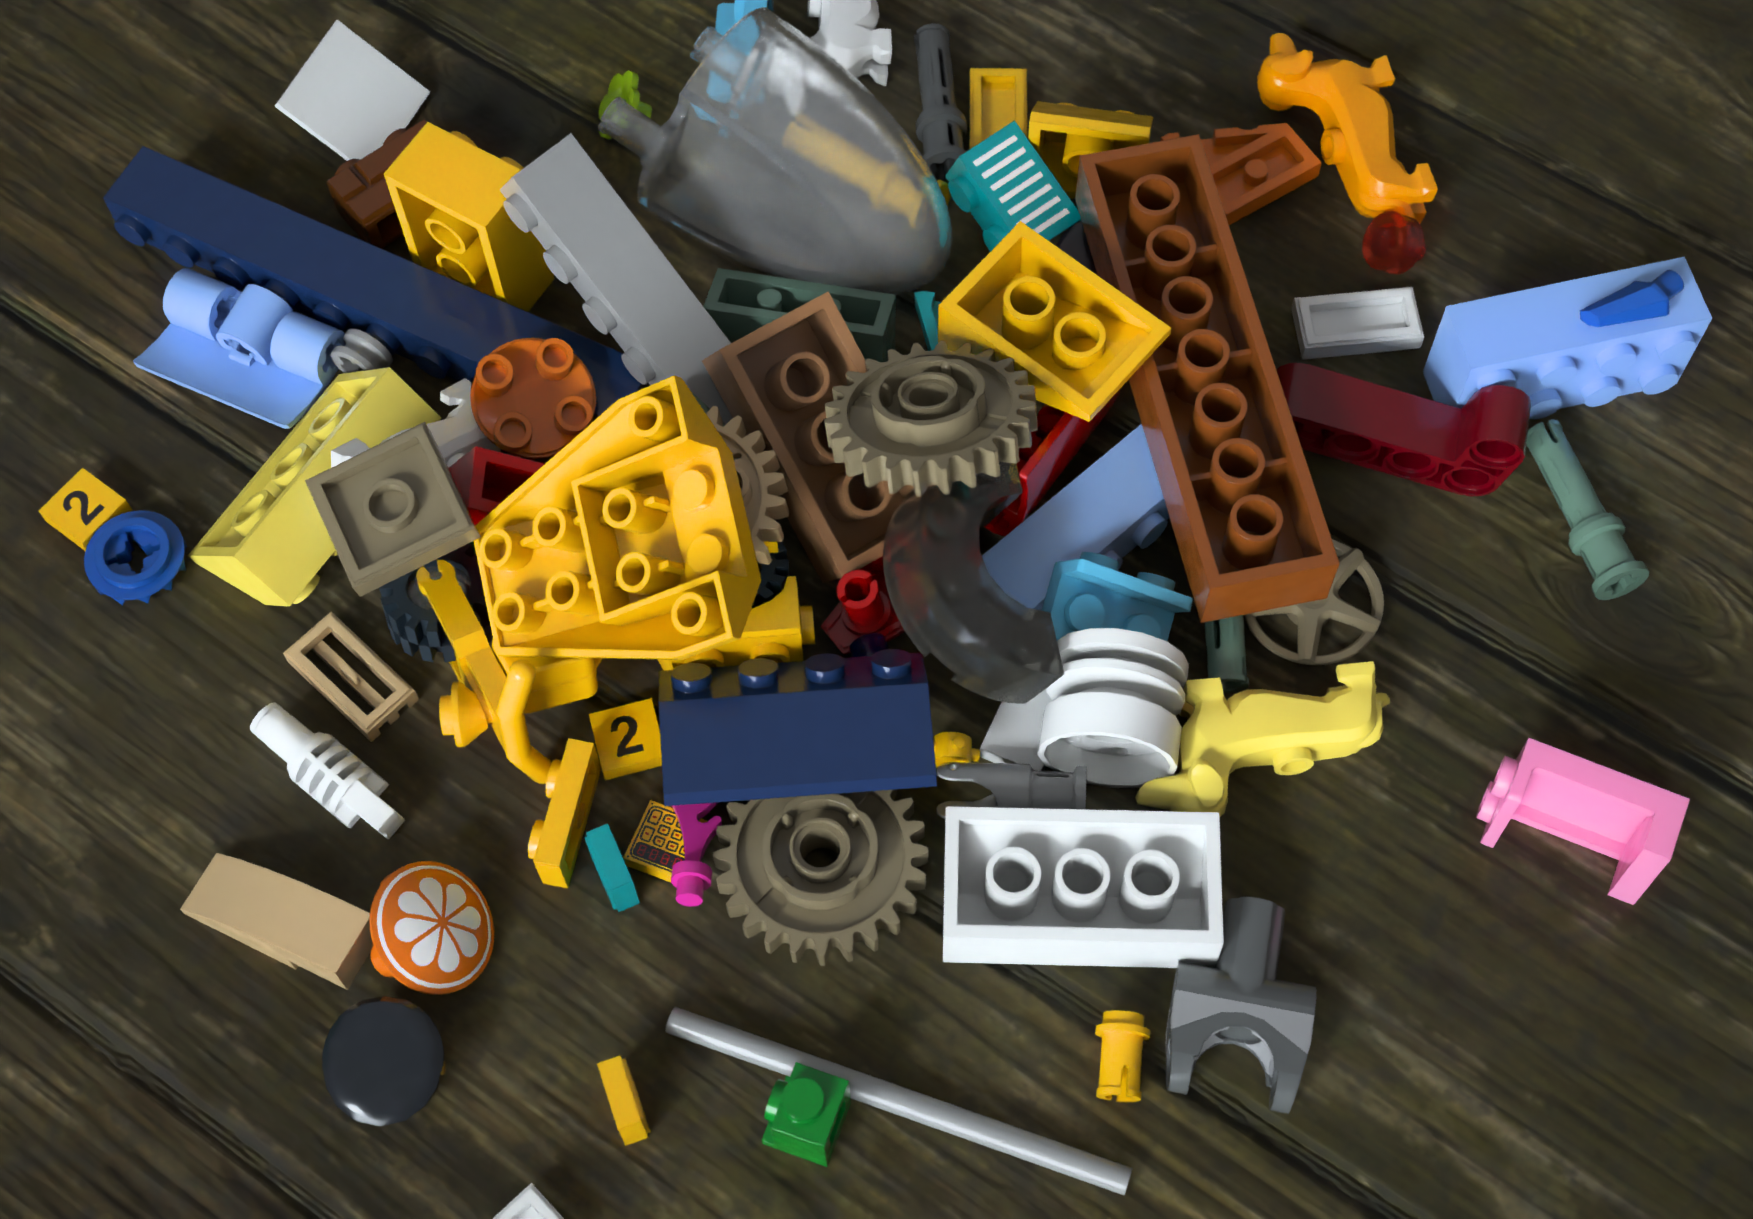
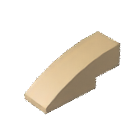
M219 853L215 854L180 909L185 915L294 969L300 966L346 990L349 989L373 947L369 912L288 876Z

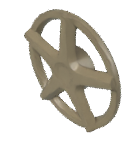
M1332 539L1336 554L1340 557L1338 559L1340 564L1326 599L1243 615L1248 628L1256 639L1274 654L1289 661L1306 665H1327L1341 662L1364 649L1373 639L1380 626L1384 611V597L1375 571L1364 559L1362 551L1358 548H1350ZM1355 570L1360 573L1368 587L1371 597V615L1344 601L1338 595V590ZM1287 614L1289 619L1298 627L1297 652L1288 650L1273 641L1262 630L1256 617ZM1331 619L1363 631L1361 636L1348 647L1334 653L1317 655L1322 626L1326 625Z

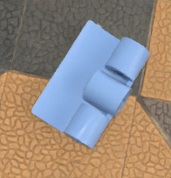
M182 268L169 281L163 297V310L170 324L154 343L133 360L134 364L140 369L281 428L290 429L313 406L339 368L334 364L330 355L336 346H345L343 340L345 333L315 319L293 312V309L286 301L261 286L248 284L241 292L235 287L189 268Z

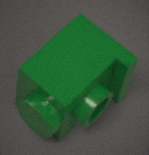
M796 1062L791 1076H786L784 1081L778 1079L772 1089L764 1119L769 1122L761 1140L762 1144L828 1167L851 1105L849 1081Z

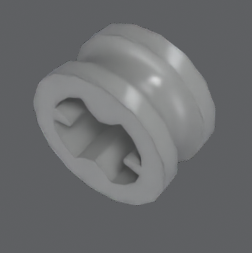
M354 328L348 329L343 337L345 346H336L330 355L334 364L343 373L387 368L393 362L392 355L384 345L371 335Z

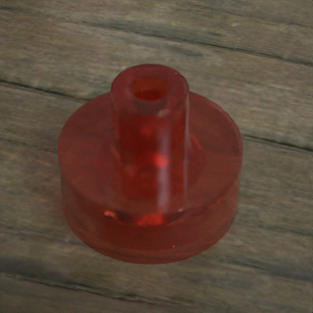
M1386 211L1376 216L1367 227L1363 238L1362 251L1366 263L1374 269L1394 275L1408 271L1416 262L1423 258L1426 251L1423 229L1420 223L1413 217L1395 211Z

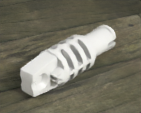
M275 702L265 706L255 716L250 725L251 732L287 762V771L291 780L345 826L351 829L360 818H363L385 838L390 839L404 823L405 819L379 797L389 784L332 735L321 732L313 733Z

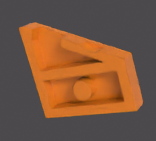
M1288 123L1259 125L1251 130H1243L1237 127L1214 129L1213 138L1201 139L1229 225L1319 176L1322 162ZM1179 132L1168 133L1161 137V141L1180 138Z

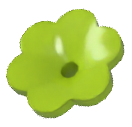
M628 70L624 75L617 73L612 78L608 94L602 99L598 112L599 119L602 120L600 125L601 137L608 140L614 136L622 137L627 131L630 122L645 126L648 123L652 107L650 104L640 101V93L637 90L639 82L637 73Z

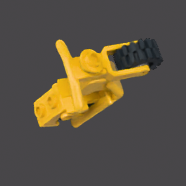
M763 541L769 550L772 561L769 565L757 562L761 583L741 638L683 660L657 659L663 671L673 670L675 667L686 663H702L709 667L736 666L746 660L755 658H766L776 663L803 661L802 645L815 644L812 605L799 606L796 576L789 575V559H787V550L783 542L778 544V542ZM469 543L379 588L382 597L380 598L388 628L396 645L402 643L404 652L412 657L420 649L422 660L434 662L436 652H442L444 661L450 663L459 680L452 683L451 695L440 696L439 714L443 736L454 735L456 746L466 747L488 729V724H491L506 753L507 759L536 783L546 784L552 762L531 745L524 714L592 697L598 690L596 673L603 658L511 657L496 655L476 553H473L472 544ZM491 640H492V649L490 648V645H489V642H490Z

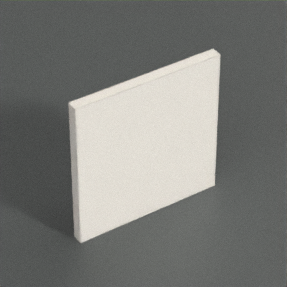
M336 20L278 100L275 107L345 160H361L383 146L385 139L392 132L406 128L430 91L343 23Z

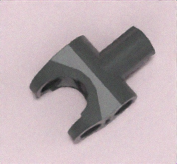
M1240 897L1228 899L1225 902L1223 912L1224 944L1216 963V968L1178 962L1166 1029L1167 1091L1186 1095L1191 1073H1193L1197 1059L1207 1049L1219 1044H1235L1248 1049L1259 1059L1265 1072L1266 1087H1270L1269 1110L1286 1114L1290 1113L1311 1045L1317 990L1315 986L1277 980L1286 914L1284 908L1272 901L1261 898Z

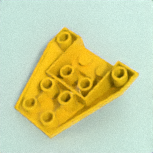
M675 375L618 399L475 525L481 537L474 540V546L495 651L498 656L683 660L740 639L761 583L733 453L684 380Z

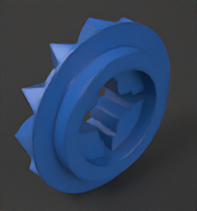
M152 511L126 512L105 522L89 540L84 556L86 575L100 595L109 596L121 605L127 600L135 599L149 604L152 594L157 593L161 589L172 591V580L178 571L186 570L184 554L187 545L178 527L167 517ZM134 541L147 555L143 559L144 568L141 569L139 574H136L128 564L132 560L131 552L134 551L132 542Z

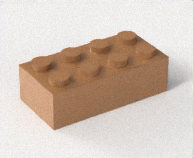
M829 291L719 349L702 360L733 418L737 415L742 417L746 429L745 436L759 430L762 433L766 446L764 451H775L780 465L776 473H783L788 489L786 493L780 496L785 498L788 506L789 516L787 518L822 583L841 579L844 574L852 570H859L887 554L890 542L896 535L904 531H914L922 534L949 518L933 485L928 486L922 496L915 495L912 485H905L895 494H889L887 481H881L870 488L866 487L863 473L849 477L846 475L845 463L834 462L832 448L828 447L824 419H827L825 403L834 401L832 393L834 386H847L846 373L848 371L865 373L866 367L865 358Z

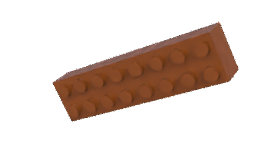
M1199 134L1081 155L1079 158L1075 200L1098 276L1171 327V334L1130 377L1129 382L1200 622L1204 623L1326 599L1340 563Z

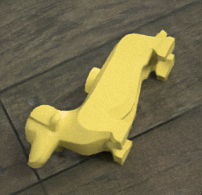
M1374 661L1337 665L1336 675L1338 682L1345 685L1328 688L1326 695L1322 697L1253 689L1241 691L1226 699L1220 677L1187 680L1183 688L1185 703L1180 716L1188 719V721L1181 730L1178 756L1179 773L1173 776L1156 778L1144 783L1136 794L1137 804L1174 812H1219L1220 817L1225 813L1228 803L1229 774L1235 769L1273 765L1275 773L1279 775H1295L1312 768L1314 765L1313 761L1346 757L1357 753L1362 748L1373 745L1380 739L1383 731L1382 708L1390 704V698L1387 694L1376 693Z

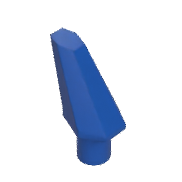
M1673 270L1665 271L1652 282L1634 281L1621 290L1580 310V320L1589 326L1603 327L1667 316L1669 314V300L1683 290L1684 282L1680 275Z

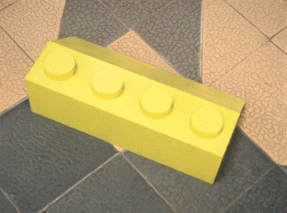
M390 367L338 374L188 554V557L199 566L265 605L291 606L292 603H300L318 585L320 576L317 572L330 556L338 555L305 480L330 469L331 450L355 438L364 442L369 448H372L402 430L413 428L423 422L428 424L440 421L441 417Z

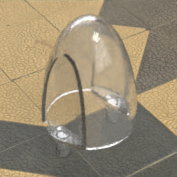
M766 7L755 9L745 15L724 36L712 26L707 27L701 33L693 46L695 49L691 52V58L697 62L699 61L700 65L680 92L678 104L664 125H659L626 103V100L621 97L615 98L601 117L602 122L598 125L600 132L608 134L642 157L641 165H643L637 189V199L642 209L704 246L775 277L899 295L915 291L933 281L944 269L951 255L953 241L952 223L945 197L933 172L908 134L879 100L833 56L800 30Z

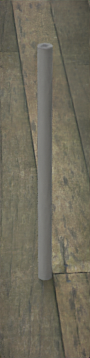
M674 1007L666 1025V1033L789 1077L796 1062L848 1080L851 1099L1115 1193L1125 1194L1133 1169L1131 1167L678 1007Z

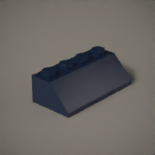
M885 649L876 652L872 656L842 658L835 654H817L809 657L806 661L779 663L766 658H755L746 660L736 666L709 667L702 663H686L675 667L673 670L659 671V720L665 806L937 786L929 689L922 653H908L900 649Z

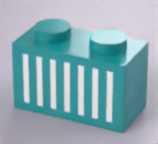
M1015 120L959 156L945 175L949 182L948 188L953 200L964 212H970L983 230V240L990 252L1020 221L1052 244H1055L1069 227L1081 220L1078 209Z

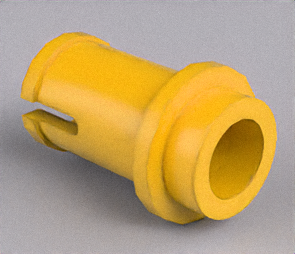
M1119 1010L1106 1011L1103 1013L1102 1024H1098L1095 1027V1034L1102 1037L1099 1087L1096 1091V1097L1110 1101L1112 1100V1095H1117L1116 1102L1141 1101L1143 1041L1150 1038V1030L1144 1027V1015L1140 1013Z

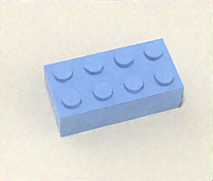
M1685 257L1446 306L1423 374L1432 398L1436 402L1462 409L1474 393L1481 388L1491 385H1505L1524 391L1531 400L1529 419H1540L1555 413L1561 408L1585 404L1588 407H1597L1611 402L1618 396L1642 391L1645 394L1653 395L1670 389L1678 383L1710 324L1712 316ZM1673 270L1680 275L1684 282L1683 290L1669 300V314L1667 316L1603 327L1589 326L1580 320V310L1621 290L1634 281L1652 282L1665 271Z

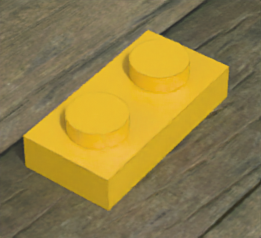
M568 738L562 760L554 759L550 765L546 780V797L551 798L545 821L539 819L535 821L528 844L529 859H534L533 862L543 884L569 888L602 769L594 743Z

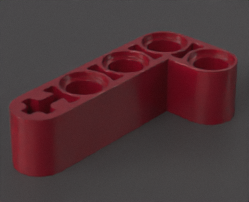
M1288 363L1276 369L1303 450L1464 496H1483L1494 492L1523 462L1525 457L1531 400L1524 391L1515 387L1491 385L1481 388L1460 409L1309 364Z

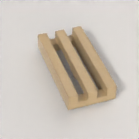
M333 612L326 615L283 653L288 663L370 742L374 741L381 734L379 728L384 723L388 722L392 725L400 717L398 711L402 707L407 705L411 708L419 700L416 691ZM331 633L393 693L387 699H384L332 650L323 639ZM310 650L316 653L374 710L369 715H366L304 655Z

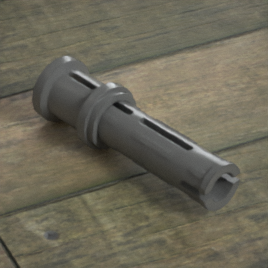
M931 23L918 28L917 35L914 34L922 102V113L917 118L915 128L918 139L923 143L924 155L919 162L921 175L933 182L940 179L949 184L945 175L957 158L966 152L964 150L963 137L966 135L968 128L965 115L956 105L949 30L943 25Z

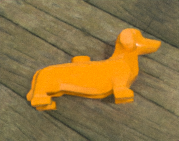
M1284 33L1273 34L1270 37V55L1263 60L1257 76V86L1263 103L1275 111H1285L1294 105L1313 110L1319 115L1324 126V132L1321 137L1323 160L1327 165H1336L1355 210L1367 218L1400 220L1408 231L1415 228V224H1420L1426 214L1424 203L1433 201L1438 188L1428 163L1417 164L1414 172L1408 174L1403 164L1396 158L1393 113L1389 102L1379 93L1380 87L1393 86L1395 81L1387 55L1374 59L1370 68L1362 67L1353 61L1343 59L1312 62V51L1303 49L1297 52L1292 39Z

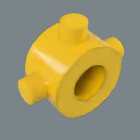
M941 732L934 735L936 768L947 762L971 763V761H979L980 749L972 748L970 736L959 732Z

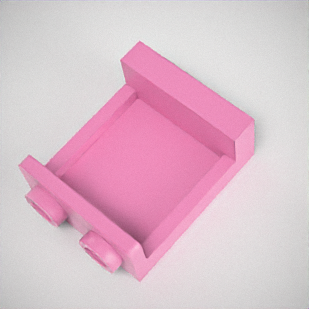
M1528 738L1516 760L1504 756L1494 782L1490 781L1486 788L1476 818L1487 822L1480 843L1492 848L1510 819H1514L1619 860L1608 895L1634 905L1671 860L1690 799Z

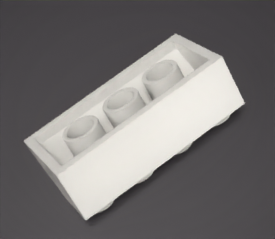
M946 806L943 962L1177 968L1178 962L1215 968L1224 944L1219 812Z

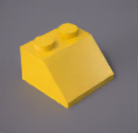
M1037 101L1030 115L1028 140L1068 197L1075 199L1080 156L1150 143L1153 116L1138 115L1124 110L1108 111L1078 107L1070 103L1056 104Z

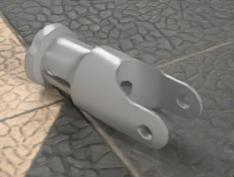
M947 762L937 768V774L942 779L975 782L993 793L974 802L947 801L941 803L937 807V814L946 819V806L1086 809L1087 766H1076L1074 772L1033 771L1030 764Z

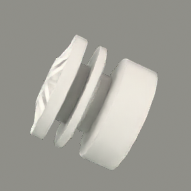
M1089 628L1068 633L1055 641L1050 661L1051 672L1046 689L1052 701L1046 704L1043 713L1037 754L1043 764L1055 772H1074L1076 766H1087L1086 784L1109 788H1140L1150 780L1173 776L1178 765L1182 730L1176 716L1180 714L1185 703L1183 688L1187 681L1189 663L1183 652L1169 642L1157 637L1118 628Z

